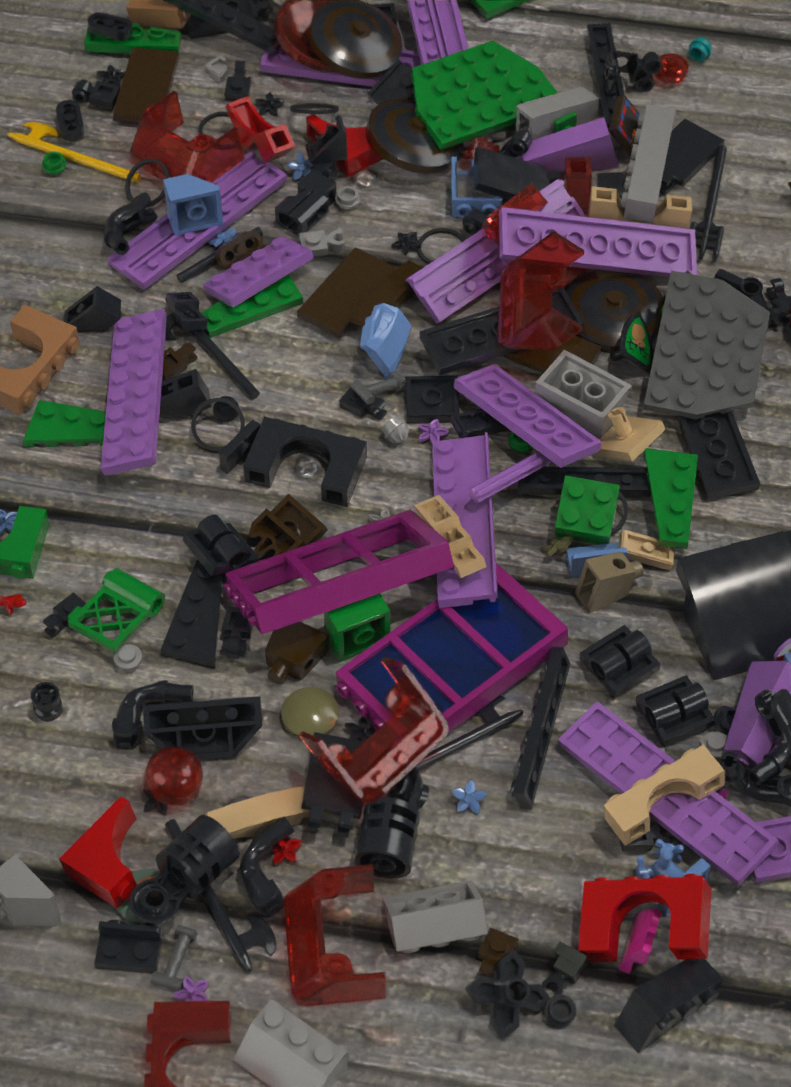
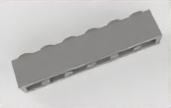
M647 104L645 114L640 113L634 139V143L637 144H633L631 159L635 160H630L627 172L628 175L632 176H626L624 190L628 192H623L620 207H625L623 218L649 223L654 222L676 109Z

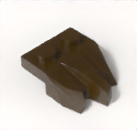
M287 494L271 511L266 508L252 522L249 536L261 539L254 550L259 559H262L273 553L276 556L317 542L328 529L290 494Z

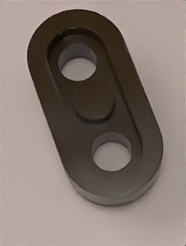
M244 231L218 248L216 260L221 267L229 269L234 263L242 261L251 256L254 251L262 249L263 239L255 231ZM247 239L250 242V246L248 248L245 246V242ZM227 251L230 254L229 260H226L225 254Z

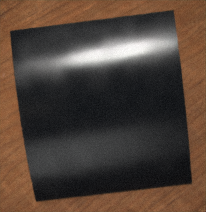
M784 531L678 558L676 573L686 593L683 614L713 681L748 672L752 662L775 661L774 654L777 649L791 638V546Z

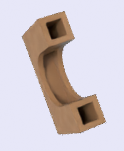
M130 0L126 6L130 21L145 27L183 29L186 21L191 16L190 13L164 0Z
M25 304L10 321L13 338L38 349L42 354L35 363L25 368L8 369L0 366V406L19 415H22L27 407L33 405L36 396L49 385L50 379L57 371L63 368L65 361L71 354L77 351L80 344L77 327Z

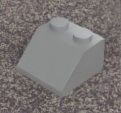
M16 855L0 866V918L2 920L7 918L13 925L58 926L61 923L57 902L55 895Z

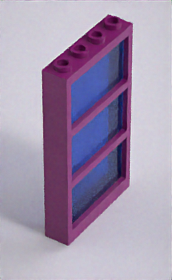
M497 563L498 598H496V602H490V599L473 600L471 605L439 608L438 599H436L336 671V689L341 697L344 699L348 698L354 704L356 711L362 717L367 716L372 721L375 730L381 736L386 735L391 740L393 748L400 755L404 753L411 761L545 662L547 658H550L552 647H565L568 644V627Z

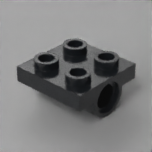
M215 514L204 518L196 530L185 532L182 540L211 576L224 574L259 561L258 555L231 523L225 524Z
M626 625L580 652L579 659L614 698L660 670L661 665L652 655V648L646 636L639 630L631 632Z
M687 675L636 696L635 702L663 747L715 725L714 716L708 709L709 702L703 687L698 682L692 683Z

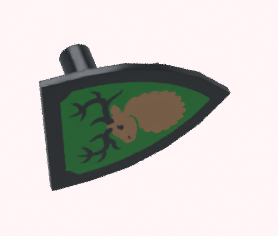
M639 311L631 315L625 322L621 332L620 349L610 352V358L614 362L627 358L650 374L653 362V348L646 323Z

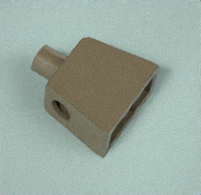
M622 552L587 559L575 594L588 613H592L626 597L629 594L633 580L643 576V567L639 561L630 563Z

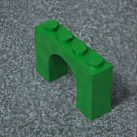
M19 506L10 534L0 542V574L15 578L34 579L49 529L46 509Z

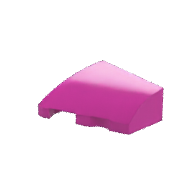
M646 909L634 916L619 965V971L630 974L634 961L644 965L647 964L662 911Z

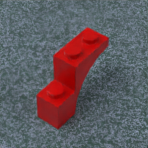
M249 96L230 102L225 106L244 150L257 147L264 163L286 156L295 147L286 124L273 126L265 121L254 107Z

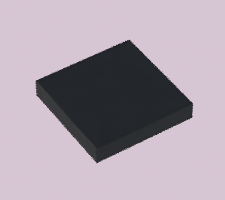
M458 375L405 376L407 423H431L435 419H438L439 423H448L452 415L460 414L459 393L454 388L455 379L458 378Z

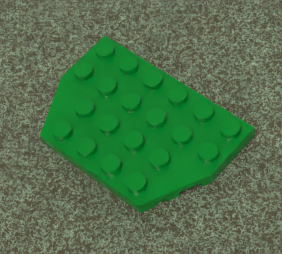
M493 40L413 67L411 73L414 85L413 96L416 103L415 115L419 116L426 124L425 129L440 150L516 124L517 105L558 93L538 66Z

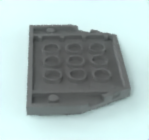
M671 270L643 409L696 420L704 418L708 414L717 412L724 414L734 409L742 410L753 407L770 312L723 280Z

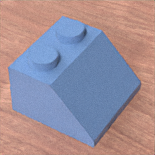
M189 174L163 179L167 216L175 236L223 225L219 186Z

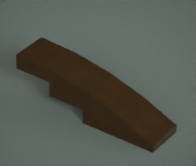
M409 260L398 267L363 300L350 316L349 321L363 328L365 319L371 316L374 306L385 303L399 308V305L413 297L414 293L413 288L409 282H406V279L423 267Z

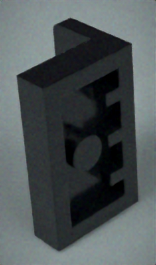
M115 919L108 922H99L98 930L100 936L95 957V968L151 974L154 971H158L163 942L160 927L145 922L138 925L126 924L121 920Z

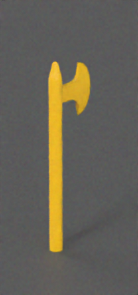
M24 123L25 127L32 130L28 136L22 133H8V136L18 143L47 153L59 152L65 159L126 179L130 170L42 141L41 139L44 136H59L55 128L44 123ZM135 172L131 181L139 183L141 174Z

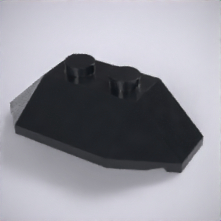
M260 696L180 701L142 706L145 736L176 761L236 757L262 727Z

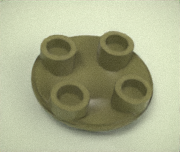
M306 687L294 691L285 699L281 709V717L289 734L313 738L314 732L330 734L331 729L337 723L339 707L335 698L327 691L315 687Z

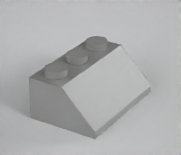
M564 350L536 381L535 394L590 434L601 438L613 425L608 416L609 412L612 413L613 409L623 407L632 385Z
M472 880L383 897L392 942L397 952L412 953L418 951L420 947L429 945L443 947L450 944V941L460 939L463 941H474L479 939L480 935L488 934L483 899Z
M272 999L252 1021L233 1059L234 1063L267 1087H333L348 1068L347 1052Z

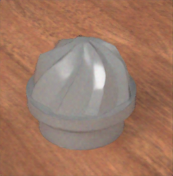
M398 416L391 418L381 429L385 434L384 438L394 444L406 441L409 433L406 421L404 419L401 420Z

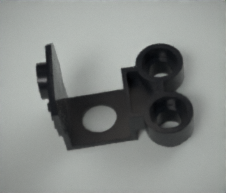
M610 50L603 67L606 94H611L618 77V72L628 73L630 83H635L638 91H650L654 87L652 74L658 73L662 68L661 57L655 52H648L644 55L643 59H639L636 53ZM625 57L628 61L625 65L618 66L617 58Z

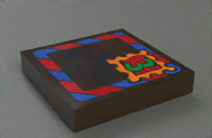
M623 94L616 99L609 132L631 158L633 144H637L634 143L640 113Z

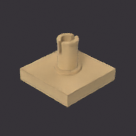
M623 407L615 408L612 410V413L609 412L608 414L613 426L599 439L602 442L601 450L594 453V455L633 462L666 430L661 420L627 416Z

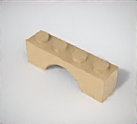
M591 187L587 217L689 229L692 214L691 197L666 195L657 204L654 222L649 223L623 218L625 207H620L621 199L617 189Z
M704 744L697 749H690L674 763L661 766L654 775L646 780L640 779L635 782L631 789L623 794L612 796L604 804L605 820L626 846L650 831L649 813L652 806L660 798L673 793H684L701 800L725 785V770Z

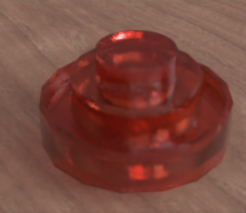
M673 53L661 55L662 68L658 73L654 74L659 81L668 84L684 81L689 69L687 60Z
M487 137L472 139L473 144L468 145L469 149L463 151L464 158L467 160L474 159V152L477 147L500 153L499 145H493V141H487Z

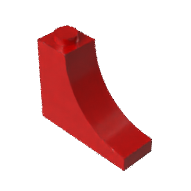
M311 114L306 117L307 135L315 142L318 140L315 138V135L322 136L326 131V125L332 126L333 124L322 120L316 114ZM345 127L347 133V159L336 161V165L347 177L384 159L369 142L366 127Z
M121 796L59 858L67 877L117 909L130 898L131 892L137 886L131 870L121 862L120 857L124 837L137 818L130 802Z

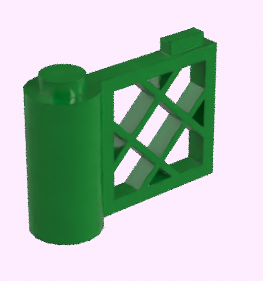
M119 568L108 571L102 580V585L104 586L82 608L77 606L67 616L71 629L114 653L148 617H155L165 602L164 593ZM106 598L113 602L115 607L98 609V604ZM133 613L137 617L131 621L121 622L120 614ZM116 615L117 622L101 624L100 616ZM96 617L97 625L85 626L80 623L84 618ZM119 630L120 633L114 641L103 636L105 631Z

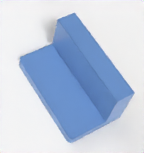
M619 542L568 548L566 559L571 578L581 576L587 559L616 552L624 553L627 558V548H618Z

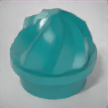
M699 37L691 41L688 53L693 60L702 62L710 57L712 44L709 43V39L706 40L704 37Z

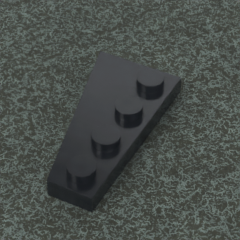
M196 560L160 649L161 656L215 669L224 574L211 576L200 561Z

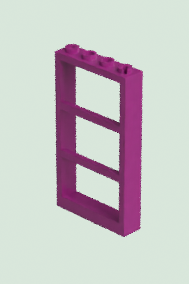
M410 509L227 572L225 575L228 583L224 584L228 599L233 600L237 609L240 608L243 617L248 618L251 627L255 626L261 634H265L453 568L454 563L449 542ZM407 539L418 547L380 561L371 553ZM358 556L368 565L322 582L312 573ZM301 577L308 584V587L262 603L253 594L254 592Z

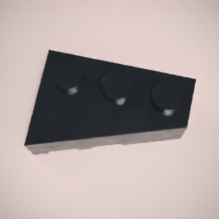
M706 959L684 960L634 989L614 1027L639 1054L681 1021L691 1016L702 1005L708 1006L719 996L717 990L724 979Z

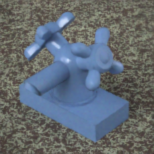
M657 839L655 845L660 849L654 851V856L659 857V859L653 865L645 866L643 855L637 857L638 866L635 867L636 876L641 879H650L656 875H666L674 878L683 877L686 874H698L704 876L707 881L711 866L703 858L686 872L672 861L681 862L682 857L677 853L683 852V845L675 846ZM658 903L657 909L662 911L665 917L668 916L670 909Z

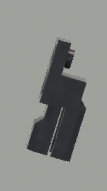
M336 161L318 164L297 183L298 194L296 196H287L275 207V220L280 226L287 230L290 229V232L299 236V233L309 231L329 212V206L335 202L336 182H334L337 177Z

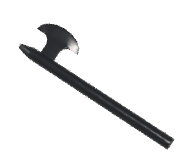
M172 313L166 319L165 340L176 339L171 332L172 328L177 325ZM189 330L251 399H256L259 396L260 392L203 330Z
M499 695L472 715L482 717L486 724L367 783L369 792L374 794L390 786L396 776L407 767L414 766L419 771L514 723L523 715V710L508 712L500 716L495 710V706L503 701L505 697Z
M175 819L166 822L165 827L174 840L182 831ZM210 885L202 892L238 962L248 972L252 971V965L246 949L253 946H262L269 956L275 953L276 938L265 920L260 916L247 914L252 927L249 931L238 935L212 886Z

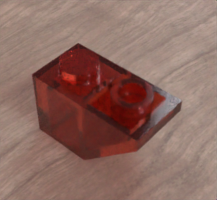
M565 157L564 188L570 197H574L584 214H587L592 187L590 157Z

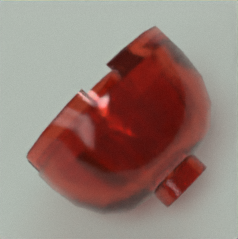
M172 746L162 748L150 757L142 778L143 785L146 791L149 788L154 793L153 798L159 802L169 805L187 804L188 799L193 797L195 799L199 795L203 783L201 762L195 754L187 749Z

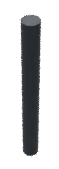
M260 227L251 230L259 233L260 236L263 235ZM248 239L246 240L245 245L250 243ZM217 251L176 275L178 281L183 283L217 263ZM228 251L226 252L225 257L230 255Z

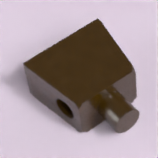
M300 621L274 630L265 650L266 664L271 667L267 677L276 684H282L287 675L298 680L304 679L328 653L329 634Z

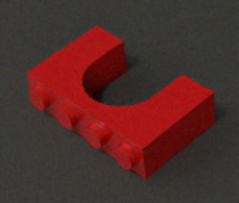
M686 874L683 877L674 878L666 875H656L651 879L628 876L624 880H611L600 877L594 881H584L578 951L586 955L589 962H617L619 932L625 916L641 904L660 903L670 909L669 949L676 959H708L712 889L704 876L698 874Z

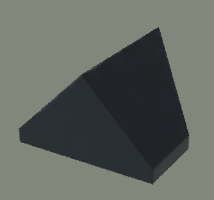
M340 115L335 117V126L327 124L326 131L322 136L315 135V138L318 140L313 144L307 143L305 145L311 164L315 165L347 159V133Z

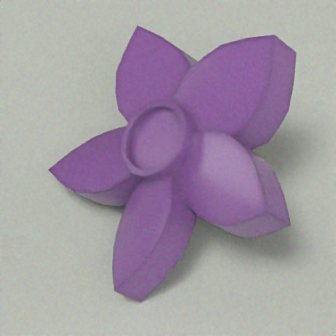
M438 419L433 420L430 426L419 424V429L424 432L420 435L419 442L430 439L432 443L433 441H440V438H445L449 435V431L446 428L440 427Z
M185 976L183 981L185 989L177 991L173 995L178 1000H185L187 1013L194 1009L196 1003L202 1006L210 1004L204 993L208 987V980H200L194 984L192 979Z

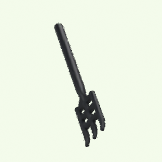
M720 145L717 148L705 210V220L700 223L693 221L690 225V229L695 230V238L702 239L701 241L696 240V247L700 248V260L704 258L706 249L714 250V262L717 261L720 254L724 227L716 226L712 221L715 216L727 147L724 145Z

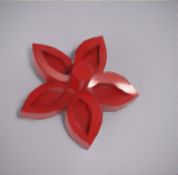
M22 594L6 597L0 595V606L4 605V608L8 609L9 614L14 613L13 607L19 608L27 605L26 599L22 598Z
M287 836L273 846L274 850L270 852L275 853L273 857L274 865L276 866L281 863L285 857L289 862H297L295 851L302 845V840L296 838L289 839Z

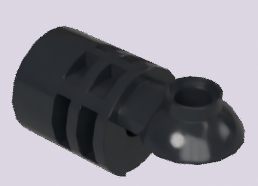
M414 766L407 767L396 776L390 787V798L380 797L376 801H372L364 806V817L361 822V832L355 853V865L369 875L394 879L405 877L411 872L415 840L417 839V829L420 822V812L418 809L425 804L429 795V786L423 783L420 772Z
M206 815L197 817L169 845L156 855L155 860L161 873L153 879L144 880L131 892L129 903L134 915L141 921L150 924L163 923L172 918L179 909L180 903L186 897L196 899L239 858V848L233 837L215 819ZM154 902L161 903L159 906H150Z

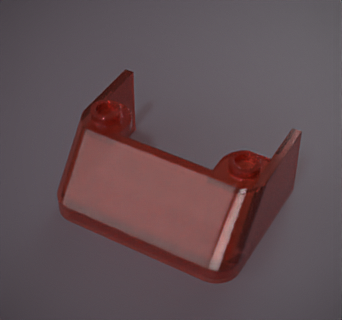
M175 91L143 112L130 148L131 159L135 164L145 159H157L167 166L171 178L189 174L210 183L245 160L237 127L232 128L218 139L210 135L200 134L189 142L172 132L184 124L178 94ZM149 163L141 166V168L160 180L166 179L165 172L160 165Z
M553 231L504 268L501 275L498 342L509 349L551 351L559 348L563 343L583 330L582 325L552 308L551 305L552 292L561 288L566 282L567 266L583 256L585 250Z
M386 657L381 662L397 682L387 692L385 698L386 707L393 716L352 754L343 745L330 744L327 746L322 739L304 731L299 734V737L322 767L354 797L364 803L376 801L385 795L446 738L449 730L447 720L407 665Z
M373 864L323 869L285 895L283 904L291 996L297 1004L301 1006H315L386 999L385 972L353 975L351 960L341 953L326 954L321 900L333 899L339 895L374 892Z

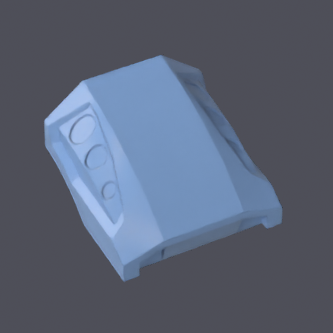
M381 303L374 306L371 316L365 319L360 347L366 351L387 380L391 373L396 371L403 356L412 325L399 308Z

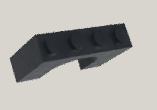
M264 416L243 465L245 482L271 488L279 466L286 458L302 452L313 453L324 458L329 464L321 484L322 501L348 507L367 459V441Z

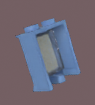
M452 157V217L464 218L469 211L476 210L490 218H499L502 198L474 190V159L471 161V171H456L457 157Z

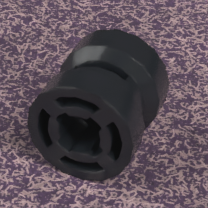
M50 682L37 684L30 693L34 713L42 721H53L63 711L59 689Z

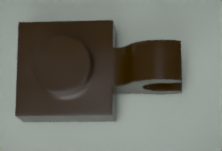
M191 342L185 343L177 351H174L171 347L164 351L162 374L164 381L176 377L187 369L186 364H190L198 358L194 353L196 347Z
M490 927L478 952V958L483 960L479 968V976L493 978L497 969V961L509 951L516 950L519 939Z

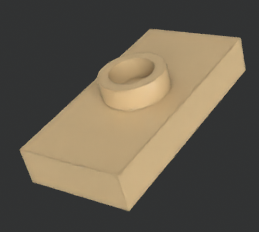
M622 529L619 534L618 548H627V559L671 570L674 562V548L659 546L657 538Z

